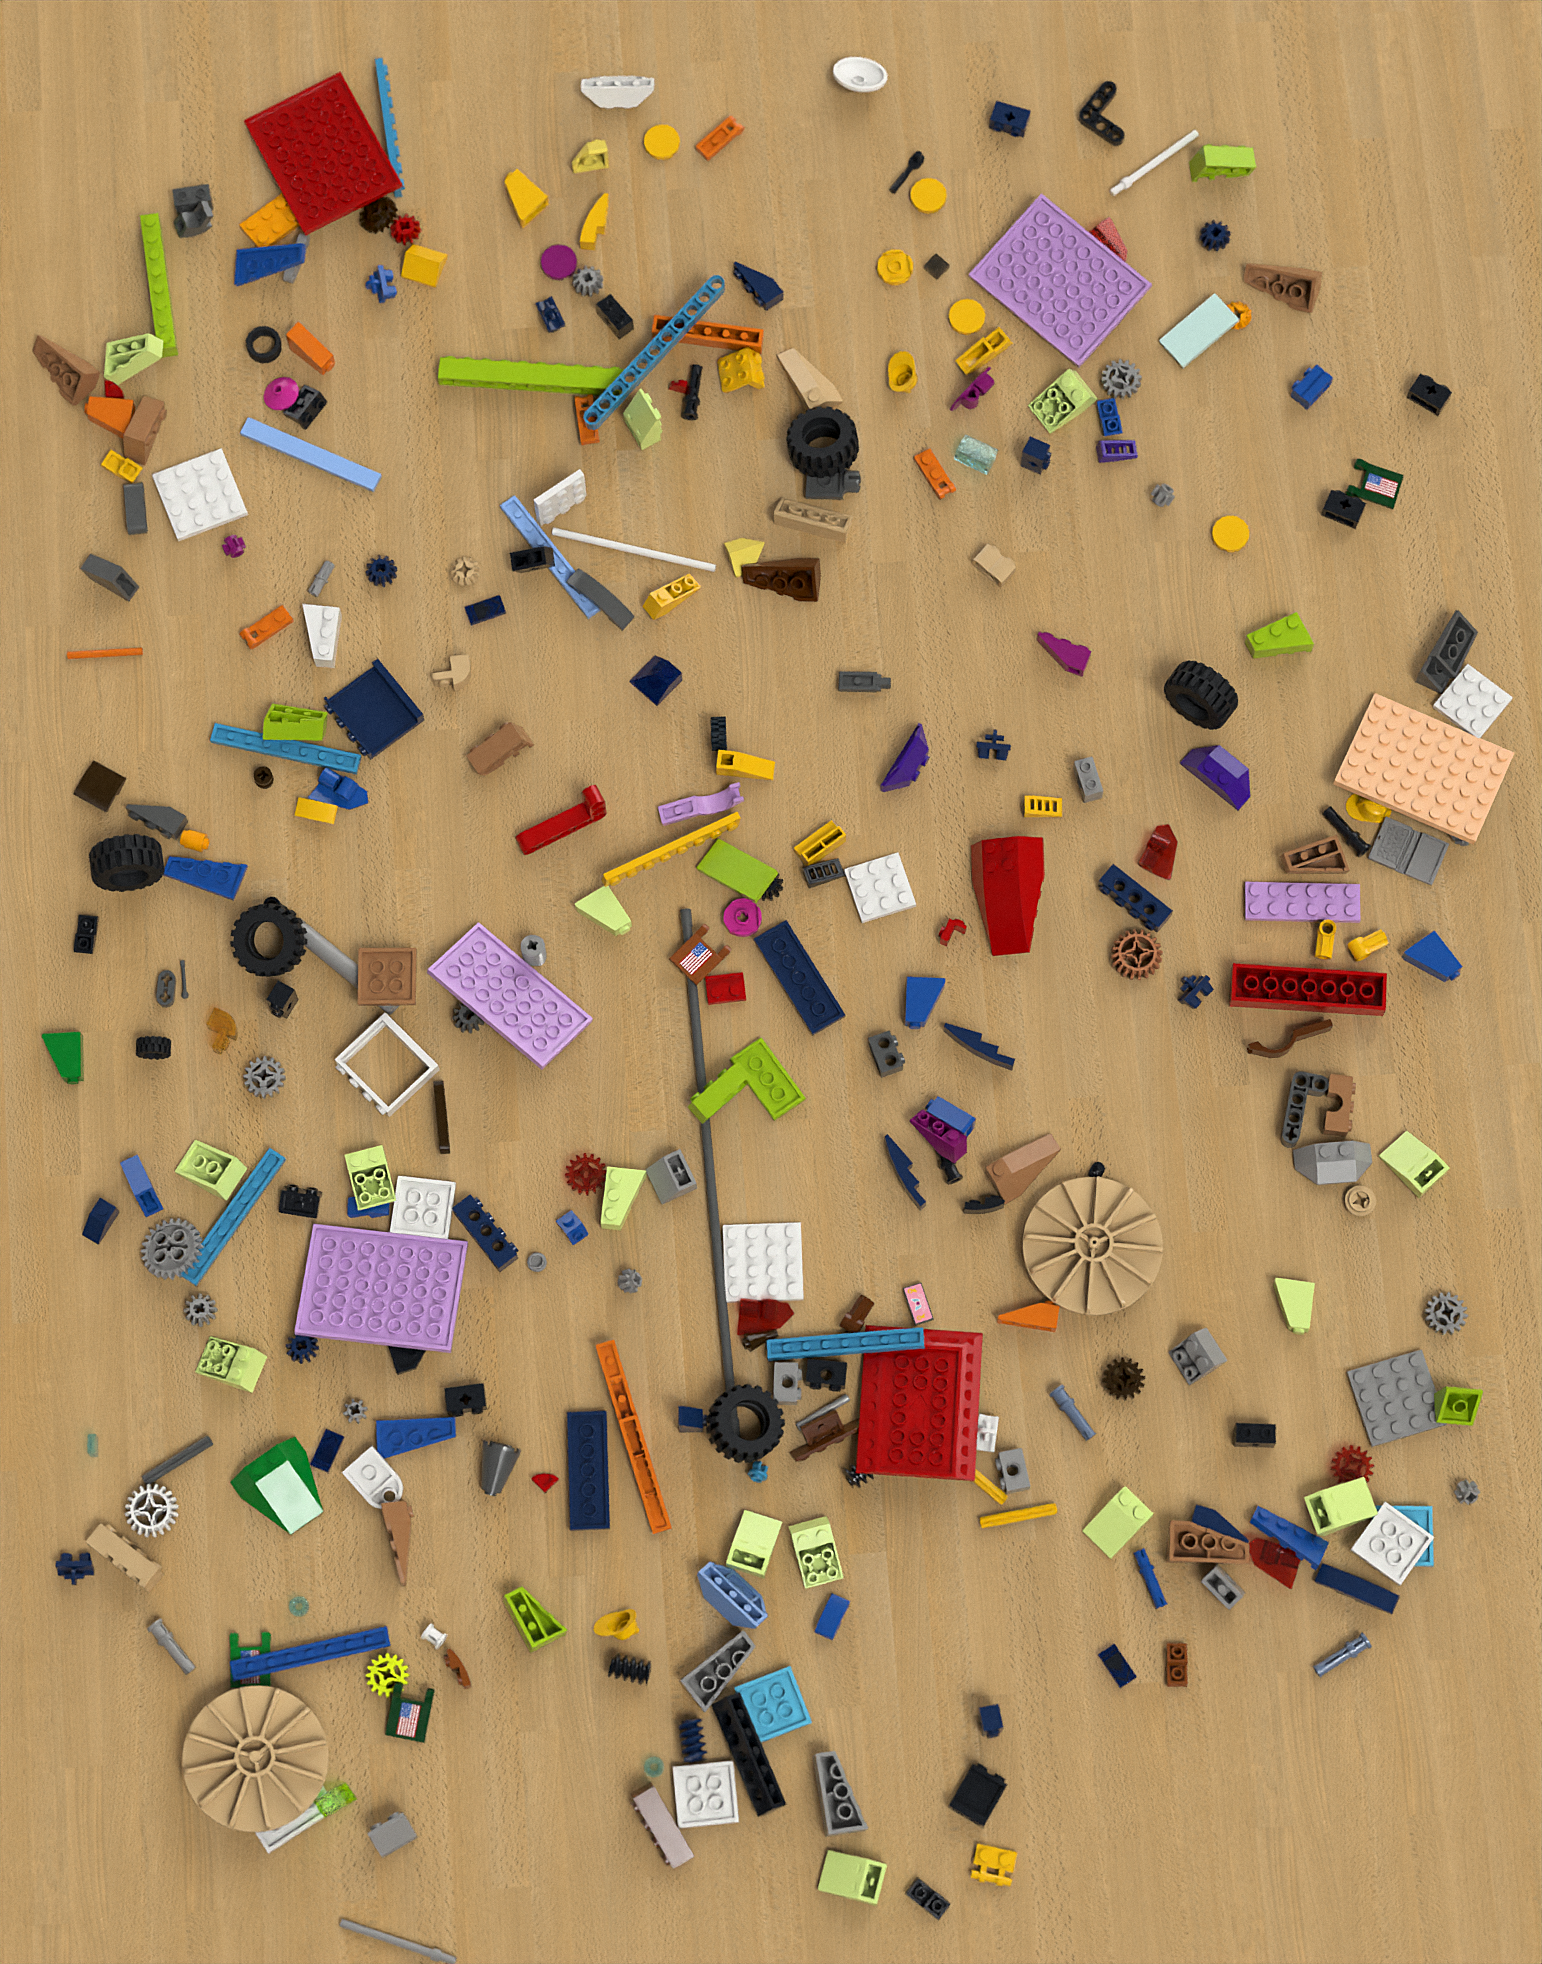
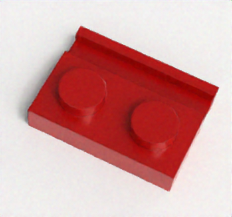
M743 972L705 977L708 1005L746 1001Z

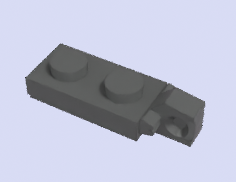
M840 671L839 692H881V689H891V678H881L882 675L877 674V672Z

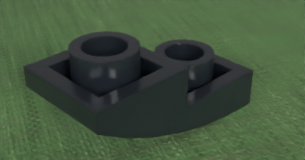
M79 915L77 933H75L74 952L93 954L98 930V916Z
M996 1195L986 1197L985 1204H981L977 1200H969V1202H965L964 1214H986L1004 1208L1005 1200Z
M916 1878L904 1893L937 1920L942 1917L951 1905L919 1878Z

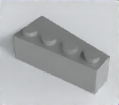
M744 1630L680 1680L681 1684L704 1713L756 1647Z
M836 1752L817 1753L812 1756L825 1837L866 1831L868 1826L862 1817L861 1810L856 1803L853 1791L848 1784Z

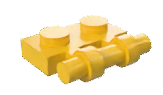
M977 1844L973 1864L981 1866L980 1871L972 1870L971 1878L978 1879V1882L982 1883L984 1881L996 1883V1886L1000 1887L1002 1885L1011 1886L1012 1878L1004 1877L1005 1871L1013 1873L1017 1852ZM987 1867L999 1870L998 1875L986 1873Z

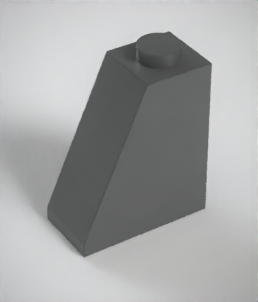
M93 554L89 555L80 568L89 579L128 602L139 589L137 583L121 566Z

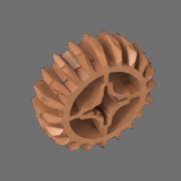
M1133 929L1132 935L1129 931L1125 932V937L1119 935L1120 941L1115 940L1114 945L1116 947L1111 949L1114 953L1111 955V959L1115 960L1113 966H1119L1117 968L1118 973L1124 971L1123 977L1130 974V980H1133L1134 976L1141 980L1142 975L1147 979L1149 977L1148 972L1154 975V969H1159L1160 965L1158 963L1162 962L1160 956L1163 954V951L1158 950L1161 944H1154L1157 938L1153 937L1150 939V932L1146 936L1143 935V929L1140 930L1139 934H1137L1136 929ZM1133 943L1132 949L1121 952L1125 945ZM1140 943L1145 944L1148 948H1142ZM1135 949L1140 954L1138 961L1134 955ZM1152 957L1148 965L1141 967V961ZM1125 961L1132 962L1134 967L1129 966Z

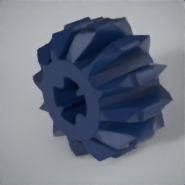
M1214 220L1211 224L1206 222L1205 228L1200 230L1201 235L1199 238L1200 241H1203V247L1209 246V251L1215 248L1217 252L1219 247L1224 250L1226 244L1230 242L1231 232L1228 231V226H1222V221L1218 224Z
M378 555V560L371 558L372 564L367 563L366 565L368 569L366 570V576H369V582H374L376 587L380 583H382V587L386 586V582L392 584V579L397 577L395 572L398 571L397 566H394V560L389 561L387 555L384 559L381 558V555Z
M295 1335L296 1338L288 1337L291 1343L286 1344L285 1347L290 1349L287 1355L292 1356L293 1362L299 1358V1363L303 1364L306 1358L309 1363L311 1362L310 1355L316 1358L317 1355L313 1351L319 1350V1346L315 1345L318 1342L317 1338ZM305 1344L306 1349H305V1350H304V1349H301V1350H300L298 1346H299V1345H302V1346H303V1345Z

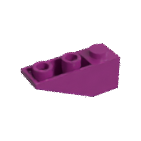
M1038 632L1037 641L1065 671L1083 677L1091 657V651L1086 646L1071 644L1067 639L1062 638L1060 640L1055 638L1048 632Z
M922 1109L910 1119V1123L932 1147L951 1162H957L967 1153V1136Z

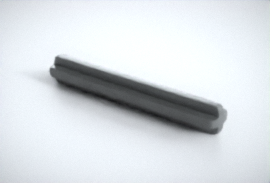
M209 1436L203 1437L142 1475L143 1481L146 1485L153 1483L213 1445L212 1440Z

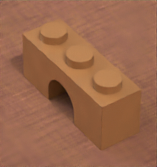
M1330 1074L1326 1097L1338 1100L1341 1109L1336 1112L1326 1111L1323 1135L1346 1137L1347 1133L1352 1130V1120H1349V1116L1354 1110V1102L1351 1101V1095H1355L1356 1083H1353L1352 1076Z

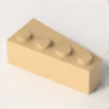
M100 1523L85 1542L150 1593L164 1575L161 1571L162 1567L154 1560L152 1562L145 1558L147 1555L139 1548L137 1550L133 1549L130 1546L132 1543L124 1536L119 1538L115 1535L117 1531L109 1524L104 1526Z

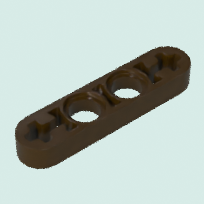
M434 1081L440 1154H450L444 1081Z

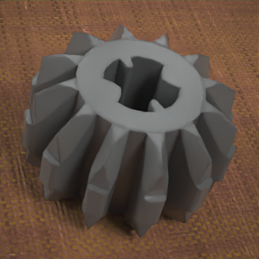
M460 1003V1010L454 1009L456 1014L453 1016V1021L456 1022L455 1027H461V1032L463 1033L468 1029L471 1034L473 1032L472 1028L479 1031L478 1025H484V1021L467 1006H463ZM468 1014H471V1020H467Z

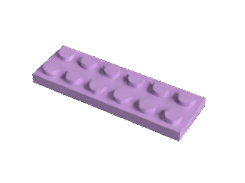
M1245 882V920L1322 922L1329 919L1333 922L1360 923V884Z

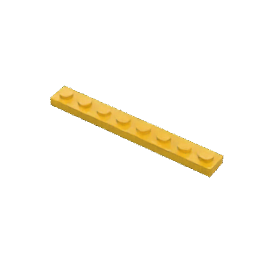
M735 812L603 874L602 883L605 887L609 885L615 886L626 877L632 878L643 869L645 871L649 870L660 861L664 863L677 853L681 855L687 852L688 848L692 846H701L707 839L718 838L722 832L727 830L733 831L738 827L741 817L738 812Z

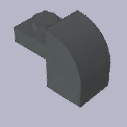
M201 201L193 212H181L174 221V225L180 238L197 236L212 227L210 220L213 218V213L208 202Z

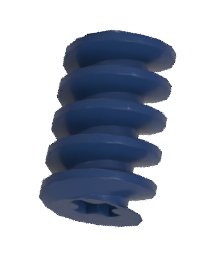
M700 1718L681 1721L680 1723L683 1724L678 1726V1730L684 1731L679 1734L680 1738L685 1739L680 1742L681 1746L686 1747L682 1750V1754L688 1755L683 1758V1762L690 1763L707 1759L702 1757L707 1751L701 1750L706 1743L700 1742V1739L705 1737V1735L698 1733L703 1730V1727L697 1726L702 1721Z

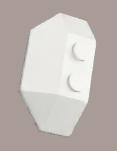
M600 76L582 79L581 92L599 107L607 109L614 107H637L654 91V78L641 76Z

